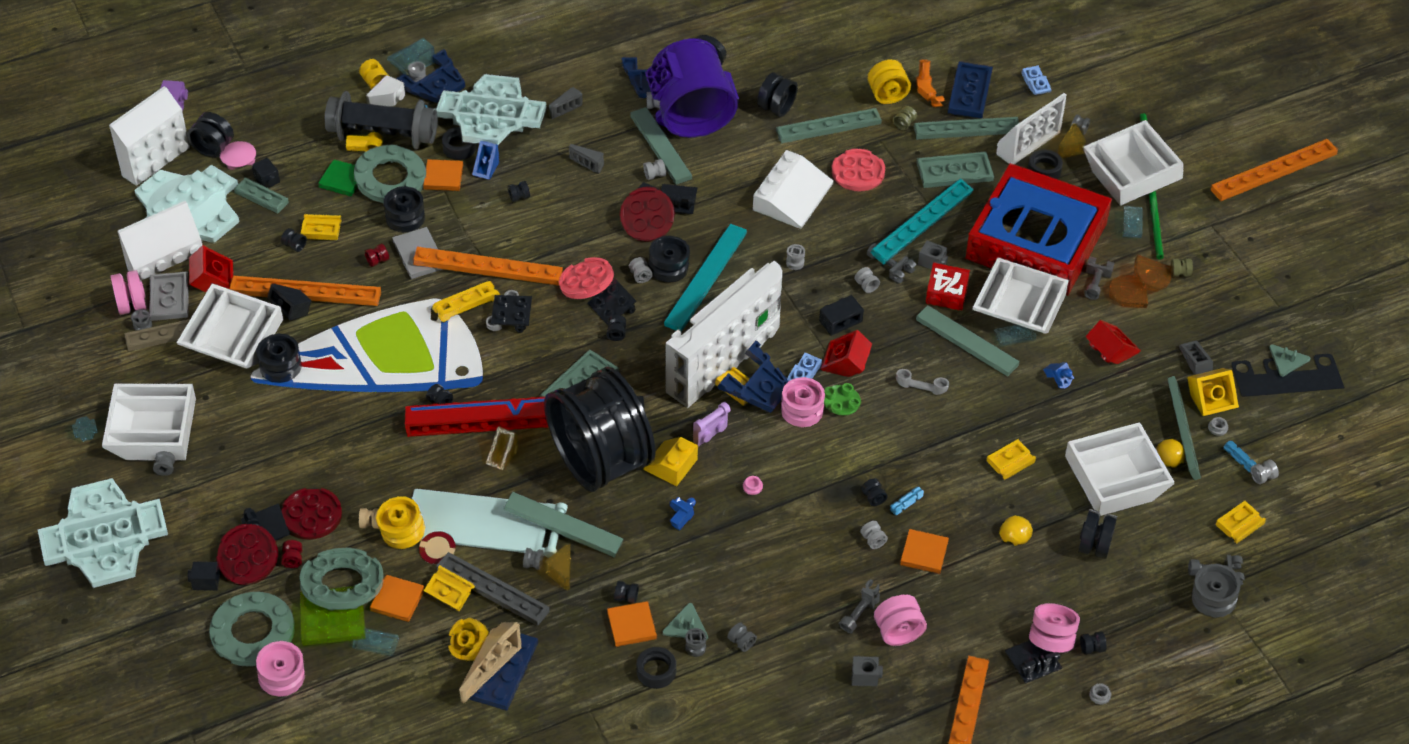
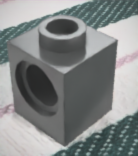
M926 241L919 252L918 265L931 270L933 262L946 265L948 261V256H946L947 248Z
M853 656L852 686H878V678H882L883 666L879 665V657Z

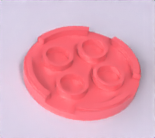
M850 149L834 159L832 163V176L840 186L848 190L867 191L877 187L883 181L885 164L882 159H879L869 150Z
M585 258L583 262L574 266L571 264L563 271L559 279L560 289L568 298H589L599 294L610 285L614 277V271L608 261L603 258Z

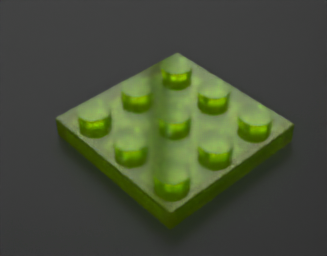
M355 586L331 588L329 590L333 591L335 589L336 592H345L348 589H354ZM300 592L302 646L366 639L364 604L356 609L328 610L312 603L305 597L303 592Z

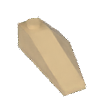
M517 622L501 623L497 628H493L489 632L459 689L461 702L465 703L521 649L520 626Z

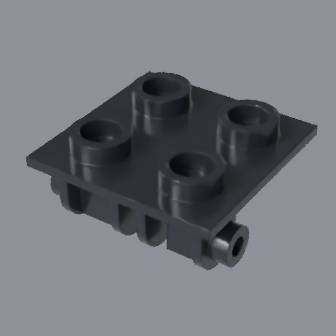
M662 184L661 191L670 198L675 213L693 215L698 187Z
M614 278L610 285L593 297L588 304L608 325V318L612 315L622 316L625 312L634 313L636 310L634 304L637 301Z
M494 295L491 324L514 325L516 331L522 333L526 326H529L532 296Z
M279 503L256 513L251 508L244 510L243 518H241L242 524H253L265 528L271 533L275 541L290 535Z
M1031 640L1005 650L1025 684L1062 669L1058 662L1060 659L1058 652L1039 648Z

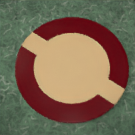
M436 531L429 533L422 539L419 552L426 562L438 564L448 552L454 554L456 545L451 535L446 532Z

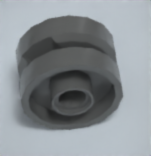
M1209 564L1202 567L1197 572L1192 592L1193 605L1199 612L1214 618L1230 614L1236 608L1241 586L1239 576L1234 570L1221 564Z

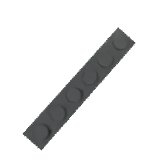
M449 552L436 566L437 571L440 565L475 585L474 589L472 588L473 591L537 626L550 612L549 606Z

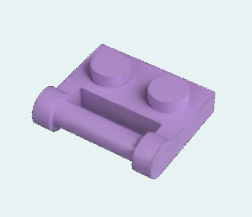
M726 402L721 403L718 409L702 420L698 419L693 423V442L698 447L704 442H708L717 433L723 432L726 429L728 413L731 411Z

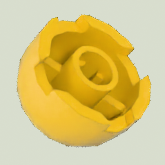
M472 618L460 619L449 632L451 646L448 645V648L454 657L473 661L476 659L489 632L486 626L478 620Z

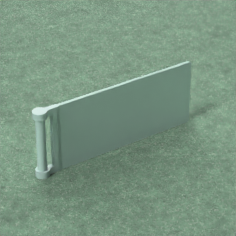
M423 489L414 490L412 499L418 504L426 527L422 539L429 533L442 531L453 537L455 545L525 553L526 548H531L533 551L540 549L543 550L544 556L547 558L556 557V544L559 534L551 531L548 547L542 548L546 528L504 511V506L508 499ZM541 503L564 514L567 511V505L564 503Z

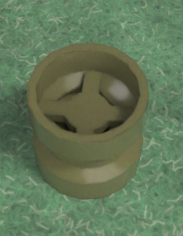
M904 106L900 113L893 118L894 124L897 128L906 130L916 120L917 113L912 107Z
M1172 258L1170 265L1171 276L1178 277L1179 275H1184L1185 277H1191L1193 272L1192 259L1185 258L1184 260H1179L1178 258Z

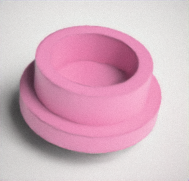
M749 476L743 482V490L747 494L756 495L763 489L762 481L756 476Z

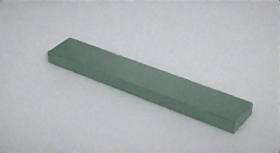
M647 107L631 112L632 120L658 159L663 160L665 169L674 183L677 185L691 180L692 174Z
M873 108L776 127V133L780 142L786 143L881 124V117L877 109Z
M1018 117L920 122L914 123L916 140L1007 134L1013 127L1019 124Z
M930 306L925 307L916 317L918 322L1007 377L1019 366L1018 360Z
M1172 376L1167 380L1188 469L1194 480L1201 479L1180 387L1175 376Z
M512 492L504 506V511L614 558L623 542L621 537L515 492Z

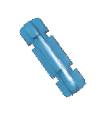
M1228 441L1224 445V450L1231 453L1230 455L1239 464L1244 465L1243 467L1248 472H1251V467L1257 463L1254 460H1250V457L1241 448H1237L1233 441Z
M915 487L911 490L912 492H908L898 499V502L896 501L891 504L890 511L894 515H898L902 510L915 503L916 500L922 498L924 491L920 487Z

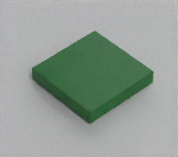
M333 159L318 183L319 188L352 197L358 187L354 180L355 165Z

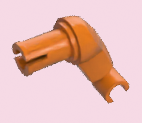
M919 60V75L916 77L918 93L927 101H931L933 107L943 106L941 101H944V97L936 96V91L931 86L930 60Z

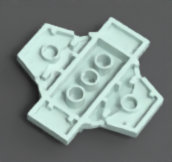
M484 74L473 86L474 89L471 92L466 90L462 92L443 91L436 108L437 117L451 118L454 125L460 126L463 142L480 143V140L499 145L512 131L523 132L524 127L540 128L546 110V102L529 100L526 96L522 98L519 78Z
M210 165L203 172L197 170L192 175L185 176L159 170L135 189L137 198L147 209V217L186 201L201 240L215 243L239 223V217L226 202V195L238 185V181L213 165Z
M112 478L72 488L68 505V517L61 519L58 525L38 529L45 566L64 561L67 562V565L77 566L93 588L135 577L139 552L144 546L149 545L148 540L168 535L160 499L141 504L135 501L128 502Z

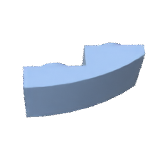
M1039 65L1022 69L1023 78L1034 95L1051 92L1046 76L1042 75Z
M804 353L798 365L795 364L787 380L790 381L800 377L812 379L820 368L822 360Z

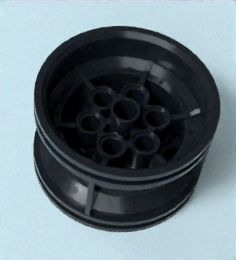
M604 367L592 373L588 379L566 389L559 388L545 396V416L556 448L567 468L586 490L594 492L599 488L607 486L610 481L630 471L640 470L654 462L656 455L655 441L646 413L629 383L614 368Z

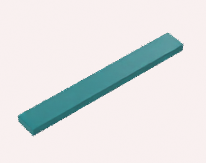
M960 178L876 245L870 253L884 265L972 194L974 189Z
M733 224L728 226L665 320L664 326L676 331H683L746 236V229Z

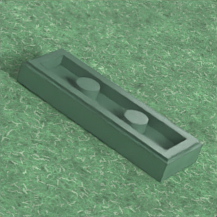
M244 178L234 188L236 194L277 214L289 203L287 197L247 178Z

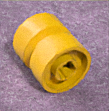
M375 59L366 60L359 69L360 75L371 90L388 75Z

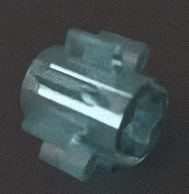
M87 416L77 418L75 424L72 425L74 437H80L82 441L93 439L94 433H98L95 420H90Z

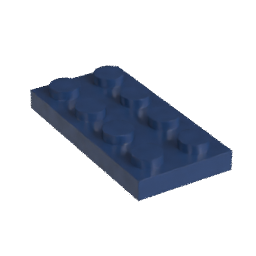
M966 62L958 63L948 113L983 118L993 67Z
M520 633L521 649L482 685L469 700L507 711L537 647L538 638Z

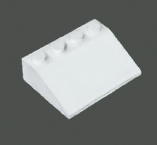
M1063 93L1013 127L999 140L997 155L1007 163L1015 164L1058 135L1061 131L1067 95Z
M786 150L753 195V210L802 229L832 186L833 180L803 156Z
M186 201L118 230L127 269L129 271L137 270L140 281L189 259L202 246L199 232Z

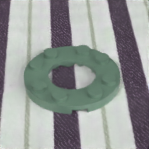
M396 145L379 146L366 151L359 157L354 167V180L360 192L366 197L384 203L385 195L397 187H413L421 192L426 177V168L421 158L413 151ZM388 161H391V163L398 162L407 169L408 175L403 182L397 185H386L374 178L373 169L378 164H385Z
M334 548L317 554V558L312 561L308 560L300 572V587L305 597L312 603L328 610L356 609L358 606L372 600L380 592L384 580L380 562L376 558L373 559L367 556L365 551L354 548ZM336 568H351L362 576L361 583L355 585L354 589H348L345 592H336L335 589L331 591L326 585L322 584L323 576Z
M258 591L234 596L223 603L212 617L209 632L213 648L220 657L230 660L235 665L256 666L258 653L266 645L277 641L291 643L295 625L292 612L282 599L275 595ZM247 612H261L271 619L272 630L262 641L245 644L233 637L231 632L232 625L239 616Z

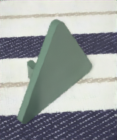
M1273 344L1269 347L1280 376L1287 375L1311 359L1309 356L1297 353L1296 350H1288L1287 347L1282 348Z
M689 603L663 630L664 636L685 638L686 633L690 629L699 628L705 632L706 640H708V635L692 603Z

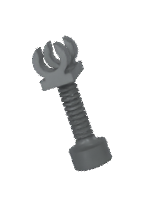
M873 243L867 251V256L875 259V257L870 252L877 245L876 243ZM906 256L898 263L893 259L886 262V264L892 267L889 271V278L898 284L904 280L905 274L901 271L903 268L908 273L916 270L914 268L916 263Z
M1089 257L1086 273L1093 274L1094 276L1092 283L1085 290V296L1088 299L1096 300L1099 298L1101 289L1098 285L1101 276L1111 278L1115 262L1108 261L1105 267L1095 263L1097 258Z
M1227 555L1224 564L1231 569H1240L1243 560L1238 555ZM1190 559L1188 574L1196 576L1202 567L1209 564H1200L1199 560ZM1235 572L1239 576L1241 585H1243V581H1245L1244 574Z
M869 580L866 583V588H862V600L849 617L844 616L839 622V626L844 631L852 633L857 627L855 621L868 606L873 609L875 604L880 601L879 583L875 589H870L869 587L873 584V580Z

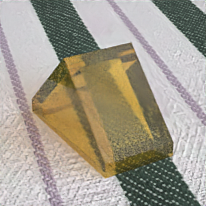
M1073 123L1059 145L1058 155L1061 158L1084 154L1086 141L1077 124Z
M499 426L486 464L504 471L518 452L517 433Z
M565 545L545 561L546 574L565 590H570L571 549L570 545Z

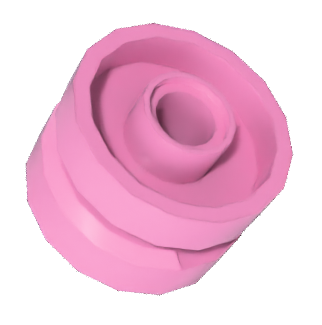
M137 270L127 272L128 284L124 282L123 276L120 273L111 275L120 315L130 313L129 303L131 301L135 310H146L145 292Z
M806 377L788 381L782 391L781 404L782 416L788 423L798 427H809L819 422L823 416L825 400L824 389L820 383Z
M911 595L891 597L882 602L874 611V618L880 628L883 640L891 646L910 643L920 637L926 630L927 623L920 612L917 600Z
M1047 603L1037 606L1029 634L1031 642L1037 647L1051 652H1067L1073 649L1080 621L1078 614L1072 609L1058 604Z
M277 641L266 645L258 653L256 659L258 681L265 692L278 697L288 696L302 686L305 679L303 654L297 646L290 642Z

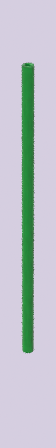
M1145 113L1140 114V122L1147 121V115ZM1155 190L1149 193L1156 258L1161 260L1164 258Z

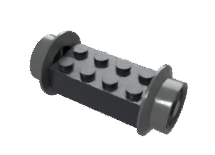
M344 91L341 97H329L325 110V128L327 132L337 133L339 140L342 141L345 140L349 128L352 131L361 132V129L368 130L369 133L381 131L393 136L399 133L404 137L412 138L413 148L418 149L421 143L432 144L434 142L437 130V110L425 107L423 100H418L415 110L351 102L350 93Z

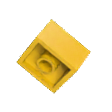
M1221 368L1187 377L1190 395L1202 416L1239 407L1232 370Z
M682 437L666 440L657 449L654 462L645 466L643 470L678 486L698 460V445Z

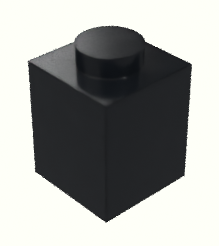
M268 158L252 164L253 176L261 186L270 188L280 183L278 169Z
M193 562L192 569L188 570V582H191L193 590L218 591L221 574L218 562Z

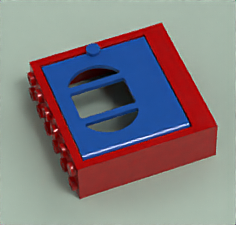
M1010 163L969 233L965 259L993 268L997 258H1001L1069 280L1066 295L1069 296L1107 225L1112 198ZM1023 207L1024 209L1011 232L1008 233L1002 224L1004 215L1010 210ZM1030 210L1053 217L1039 244L1016 236ZM1058 221H1062L1067 229L1065 239L1056 245L1045 246Z

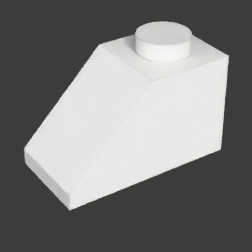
M386 75L366 95L367 104L395 106L405 96L404 83Z

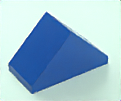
M480 140L472 175L490 179L499 164L498 145Z

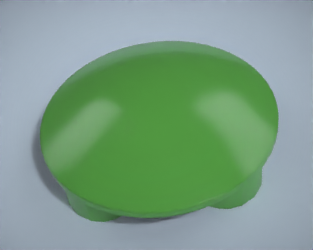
M845 383L825 388L824 406L830 412L837 415H850L859 409L861 399L852 384Z

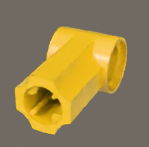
M371 132L367 136L347 135L346 149L348 151L366 152L372 148L382 146L383 137L377 132Z

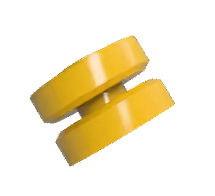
M897 60L881 61L873 66L868 73L867 80L876 100L882 104L896 103L907 96L910 91L911 83L902 64Z
M394 497L384 502L377 510V525L383 540L388 546L395 549H406L417 544L424 536L425 523L419 506L413 499Z

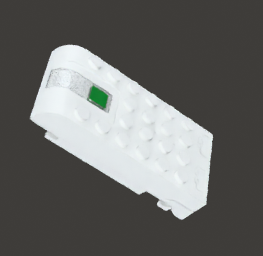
M776 261L770 264L767 263L756 273L753 268L749 269L690 319L693 326L683 335H681L679 330L671 335V339L666 342L667 394L689 408L706 392L712 390L716 378L726 371H730L732 367L737 368L744 359L749 358L745 353L755 340L762 346L768 338H772L780 325L782 269Z

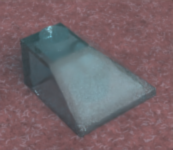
M422 38L388 56L387 60L409 77L408 66L412 62H422L425 67L434 63L432 61V56L435 54L434 46Z

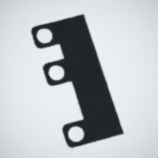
M1317 354L1314 356L1318 369L1292 371L1285 376H1280L1278 370H1272L1268 367V363L1274 361L1273 358L1263 360L1267 374H1254L1251 363L1247 360L1234 361L1231 364L1242 397L1345 388L1334 357L1331 354ZM1328 357L1331 360V364L1323 366L1319 363V358ZM1241 363L1246 364L1249 370L1241 373L1236 369V366Z

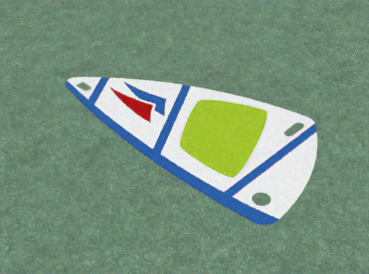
M435 298L399 305L364 315L323 331L299 343L302 368L300 373L288 382L276 383L262 377L260 367L251 374V380L258 384L311 390L413 392L428 391L434 384H440L444 390L476 387L483 380V369L475 339L458 314L450 317L446 322H442L439 317L436 321L431 320V307L434 303L441 300ZM460 366H465L469 369L468 374L465 376H458L455 371Z

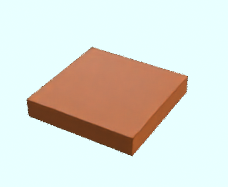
M427 160L426 177L423 184L424 190L460 191L463 161Z
M909 529L900 565L940 574L949 538Z
M386 575L383 580V586L375 596L370 610L409 622L424 593L425 586Z
M648 601L607 609L616 647L657 639Z

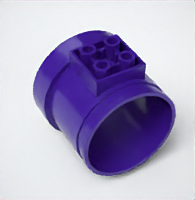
M684 39L666 46L656 55L652 66L645 72L653 99L660 101L659 106L664 124L675 135L681 137H700L711 134L729 123L737 111V100L739 97L731 73L723 70L715 47L705 40Z

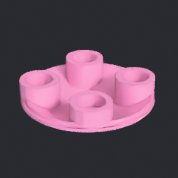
M243 141L232 142L225 146L224 151L220 154V158L227 165L228 169L235 170L237 167L254 164L256 150L250 143Z

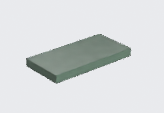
M987 152L917 158V166L924 188L950 186L960 178L967 184L994 181Z
M589 350L551 384L540 397H545L548 393L559 388L566 389L588 379L592 373L604 367H612L618 372L619 368Z

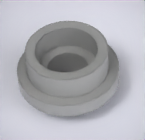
M1216 417L1209 422L1208 429L1212 434L1222 436L1227 433L1228 424L1225 419Z
M1096 684L1090 689L1089 696L1096 704H1106L1111 698V692L1105 684Z

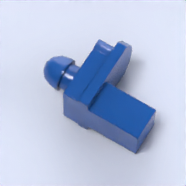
M1067 362L1052 363L1043 369L1047 377H1054L1058 388L1068 387L1072 379H1074L1072 370L1069 369Z
M677 497L669 503L672 509L677 512L670 520L671 525L679 531L694 516L693 507L696 504V500L692 497L688 498L686 502Z

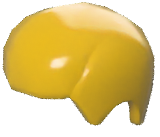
M1167 439L1157 445L1156 451L1165 467L1176 468L1180 463L1185 462L1186 456L1181 442L1175 439Z
M1011 516L1001 525L999 534L1004 542L1010 541L1014 546H1017L1018 544H1026L1031 539L1033 529L1031 523L1025 518Z

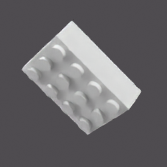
M165 86L109 125L121 174L136 186L190 148L182 109Z
M1146 120L1084 146L1092 172L1120 206L1183 179V162Z
M997 258L973 306V310L1042 333H1048L1066 296L1069 280Z
M211 284L178 339L177 345L247 369L259 363L256 351L258 344L265 337L275 334L282 323L281 307Z
M114 384L102 447L125 460H155L156 453L161 451L172 453L175 456V460H186L196 401L193 385Z
M1140 422L1069 441L1067 444L1065 457L1094 510L1100 511L1101 516L1152 502L1174 485V480Z

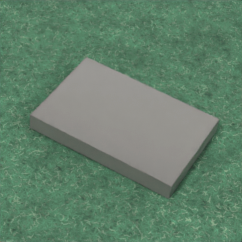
M427 227L392 237L393 243L411 279L443 270L413 265L417 247L438 249Z
M188 271L150 275L149 313L151 321L189 317Z

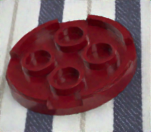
M642 187L632 191L620 208V220L624 230L632 238L639 241L651 242L656 238L665 236L674 223L675 211L670 198L662 191L653 187Z
M303 488L292 493L284 501L282 514L292 536L313 540L322 538L337 528L342 518V508L339 499L331 491L324 488Z
M241 524L229 530L222 537L216 560L219 570L227 579L239 585H252L264 580L272 572L278 558V547L274 537L265 528L253 524Z

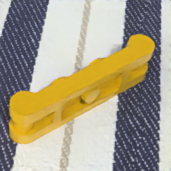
M487 281L434 303L432 309L435 313H438V317L442 322H446L450 317L489 301L494 302V295H500V293L494 289L491 281Z

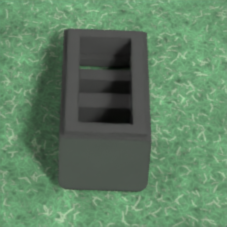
M572 87L549 105V118L554 119L580 107L583 104L582 93Z
M573 144L569 145L571 160L595 173H600L604 166L602 152Z
M1197 340L1179 345L1194 375L1213 371L1212 359Z

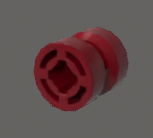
M382 243L376 245L374 249L369 248L364 251L367 262L371 267L378 265L381 261L386 262L389 260L388 251Z
M287 540L282 544L283 555L281 562L283 566L287 568L301 566V553L303 551L301 542Z

